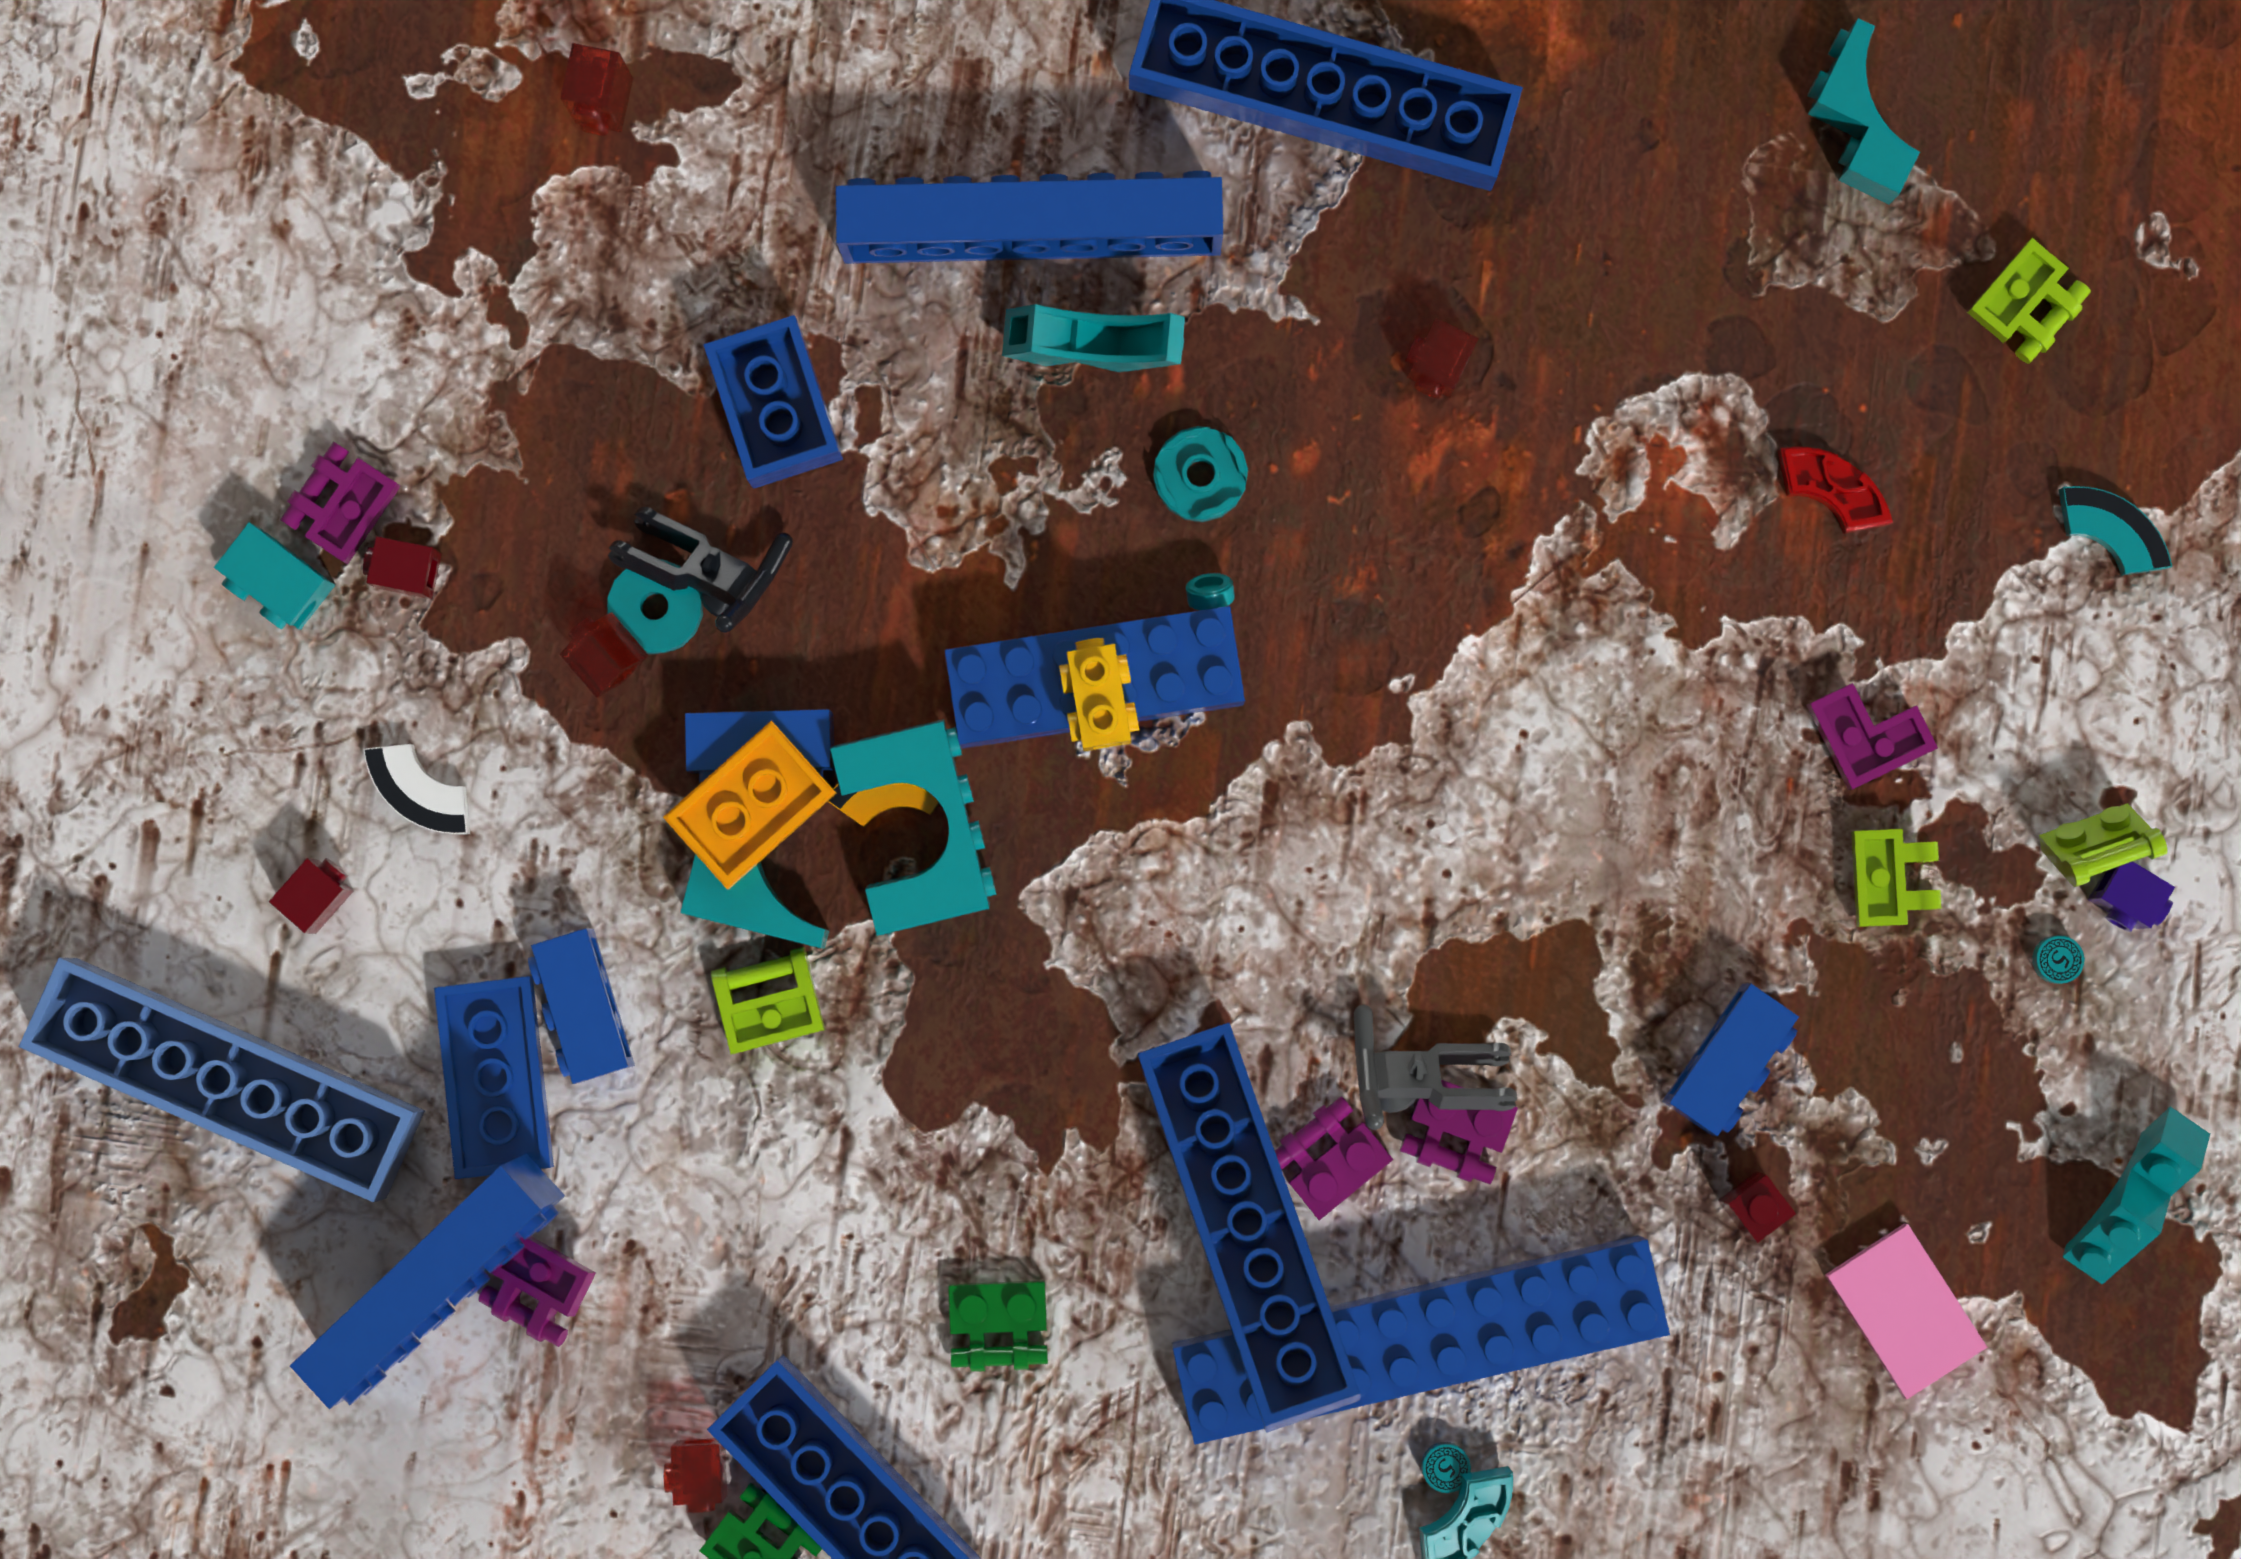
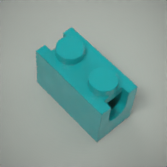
M250 522L214 566L216 570L226 577L221 583L226 589L243 601L249 595L263 605L259 613L280 629H283L288 624L301 630L335 587L334 583L263 529Z

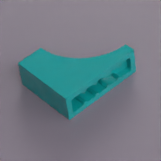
M695 854L680 913L825 949L829 930L805 921L792 912L778 898L765 876L761 861L728 890Z

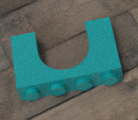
M942 719L832 746L830 750L842 796L888 784L908 783L919 786L931 793L943 807L948 819L949 838L941 856L931 866L917 873L867 885L865 891L876 935H884L989 909L990 902L988 897L997 895L991 868L981 869L977 850L984 849L985 844L979 820L969 821L965 805L974 802L968 775L958 776L954 757L962 755L956 727L947 729L945 720Z

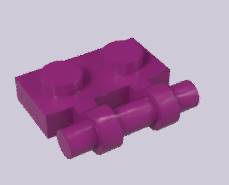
M333 441L324 456L322 457L318 454L311 467L314 470L299 492L293 491L287 500L290 506L280 520L294 530H297L306 515L315 521L305 534V537L342 562L349 564L401 486L360 458L355 460L346 473L339 467L349 451ZM332 480L339 486L324 508H322L315 502L329 481Z
M1441 1080L1442 1086L1445 1088H1463ZM1417 1098L1410 1119L1428 1127L1423 1139L1406 1133L1401 1143L1400 1152L1417 1157L1416 1163L1431 1167L1433 1163L1457 1172V1178L1468 1182L1476 1179L1491 1184L1497 1167L1480 1161L1483 1147L1500 1153L1503 1152L1518 1108L1514 1107L1507 1111L1438 1109L1429 1102V1099ZM1446 1132L1468 1140L1464 1154L1440 1146L1439 1142L1442 1133Z
M1342 1096L1330 1106L1326 1107L1323 1104L1313 1113L1315 1116L1313 1120L1293 1135L1289 1132L1279 1140L1282 1145L1275 1150L1281 1170L1293 1160L1301 1167L1302 1171L1288 1183L1319 1221L1394 1160L1363 1122L1359 1123L1348 1133L1344 1130L1339 1122L1354 1110ZM1328 1132L1336 1143L1317 1159L1313 1160L1306 1149Z
M532 1236L526 1240L521 1237L520 1240L525 1245L524 1248L505 1265L501 1264L491 1272V1274L504 1280L500 1290L487 1285L481 1291L478 1300L491 1308L493 1316L504 1322L512 1320L526 1328V1334L539 1342L547 1340L559 1347L567 1338L568 1330L555 1323V1315L557 1311L567 1317L576 1315L596 1272ZM522 1291L539 1300L535 1311L520 1303Z

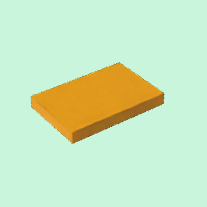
M770 721L664 815L663 818L723 886L729 890L836 794V791L776 724Z

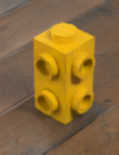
M1093 638L1075 642L1076 650L1067 652L1069 664L1059 665L1064 694L1074 693L1077 712L1067 713L1072 742L1082 740L1083 752L1131 744L1130 732L1139 731L1135 702L1125 703L1122 684L1131 683L1127 655H1117L1115 644L1105 645L1104 638Z

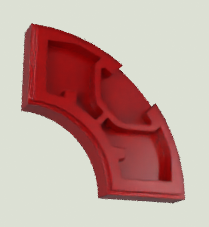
M1812 447L1780 448L1777 451L1787 497L1803 496L1822 503L1835 515L1843 534L1893 523L1890 510L1879 488L1865 472H1861L1849 462L1838 457L1839 455Z

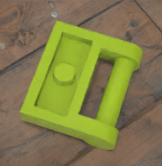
M2128 803L2107 808L2099 814L2077 822L2062 824L2055 830L2039 835L2041 851L2073 887L2090 882V877L2147 856L2152 860L2167 855L2168 852L2167 844L2161 831L2158 828L2152 829Z
M805 947L790 950L789 956L731 971H727L724 967L711 971L712 983L731 1055L825 1030ZM795 974L797 988L736 1004L734 1002L732 993L734 989Z

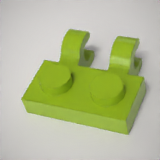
M1903 829L1851 832L1857 927L1908 925V910L1942 909L1941 890L1906 891L1905 863L1939 861L1938 842L1904 843Z

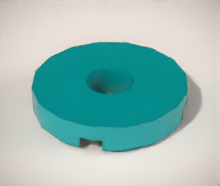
M1196 426L1180 430L1164 443L1155 461L1153 479L1158 497L1169 511L1185 520L1206 522L1221 518L1236 507L1246 489L1248 467L1243 451L1232 437L1218 430L1210 429V427ZM1199 461L1209 464L1215 474L1213 481L1203 487L1193 485L1187 477L1188 468L1193 463Z
M659 559V560L664 561V562H666V563H668V564H670V565H672V566H674V567H677V568H680V567H681V566H679V565L673 564V563L668 562V561H666V560ZM625 569L614 580L607 597L608 618L615 634L629 647L646 654L667 653L683 647L696 634L703 617L700 591L689 586L687 589L673 591L628 569ZM653 594H661L668 601L667 613L658 620H650L643 613L644 601Z

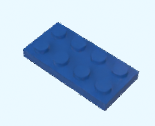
M532 976L435 987V1002L455 1179L491 1175L501 1165L526 1153L540 1169L554 1167Z

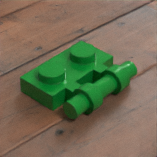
M1045 1280L949 1284L950 1334L970 1335V1348H951V1368L970 1367L971 1372L986 1371V1366L1014 1365V1370H1029V1365L1048 1364L1047 1345H1028V1331H1047ZM1013 1332V1346L985 1347V1333Z
M750 1483L739 1498L752 1507L754 1511L745 1520L730 1509L699 1551L709 1559H795L793 1555L800 1545L815 1557L822 1548L768 1492L765 1494L754 1484ZM765 1519L788 1535V1538L781 1547L758 1530Z

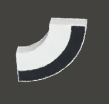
M413 744L363 749L365 762L373 784L387 804L398 814L428 830L455 835L470 834L466 787L445 785L432 778L421 766Z

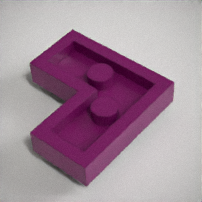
M1853 683L1806 705L1848 791L1938 749L1917 705L1873 725Z

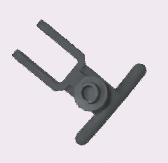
M1367 1005L1356 1007L1354 1011L1355 1056L1360 1102L1365 1124L1368 1128L1373 1130L1381 1128L1384 1124L1383 1111L1388 1113L1400 1112L1412 1105L1416 1098L1429 1099V1102L1438 1109L1507 1111L1516 1107L1515 1101L1518 1100L1517 1092L1512 1088H1445L1442 1086L1440 1065H1505L1510 1062L1509 1056H1512L1509 1045L1505 1043H1437L1429 1051H1383L1374 1053L1372 1009Z

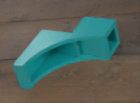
M1858 18L1849 31L1840 29L1834 39L1828 55L1835 59L1828 73L1820 70L1807 96L1814 99L1808 115L1858 138L1851 137L1839 158L1838 163L1845 167L1838 181L1889 205L1900 194L1920 151L1901 140L1883 121L1874 105L1868 87L1866 59L1869 42L1875 26Z
M1037 304L1006 309L1002 356L1042 366L1077 362L1119 373L1181 364L1184 347L1185 317L1173 313L1156 315L1094 314L1056 309Z
M2170 1106L2141 1133L2133 1155L2118 1182L2087 1224L2066 1244L2062 1257L2100 1284H2104L2161 1234L2171 1196L2202 1168L2210 1133Z

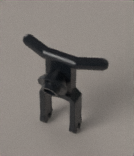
M641 507L634 514L637 516L634 523L639 530L646 534L654 535L692 554L682 567L677 568L632 547L624 541L616 540L609 547L611 552L608 554V557L617 566L631 570L673 591L687 589L688 586L700 591V599L704 607L717 617L715 621L717 629L720 632L726 633L734 629L751 612L769 587L790 551L793 539L788 533H779L773 540L758 569L755 570L748 563L722 552L716 547L710 546L706 535L669 519L649 507Z

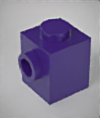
M2130 862L2103 872L2087 900L2107 911L2108 914L2105 918L2110 923L2125 931L2132 932L2133 928L2150 929L2154 924L2158 926L2164 921L2173 905L2169 897L2175 887L2135 862Z

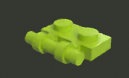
M2032 238L1967 313L2002 343L2007 341L2016 330L2021 333L2025 341L2015 351V354L2020 360L2030 364L2039 352L2046 353L2055 342L2054 335L2067 320L2073 321L2082 311L2081 303L2091 293V290L2086 284L2078 280L2067 291L2057 282L2069 268ZM2044 298L2051 304L2052 309L2039 323L2029 314Z

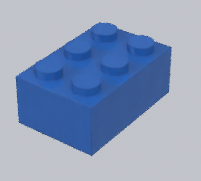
M795 315L703 344L747 481L753 489L844 460L801 327Z

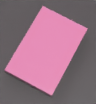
M1902 1224L1825 1274L1826 1279L1905 1399L1914 1396L1988 1348L1908 1224Z

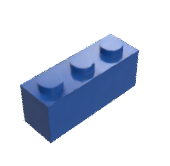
M830 710L685 713L686 771L691 774H699V782H703L765 725L773 721L823 777V771L835 770L830 750L834 746L833 713Z
M585 928L531 945L534 956L528 958V965L535 984H543L548 1001L542 1004L543 1016L550 1031L556 1030L562 1048L556 1049V1058L563 1077L570 1076L572 1084H577L635 1066L594 929Z
M1742 984L1662 1102L1710 1135L1718 1136L1722 1130L1728 1133L1743 1113V1109L1739 1107V1104L1749 1090L1753 1093L1757 1092L1767 1079L1770 1069L1766 1065L1775 1051L1783 1053L1795 1038L1798 1030L1793 1025L1799 1016L1753 984Z

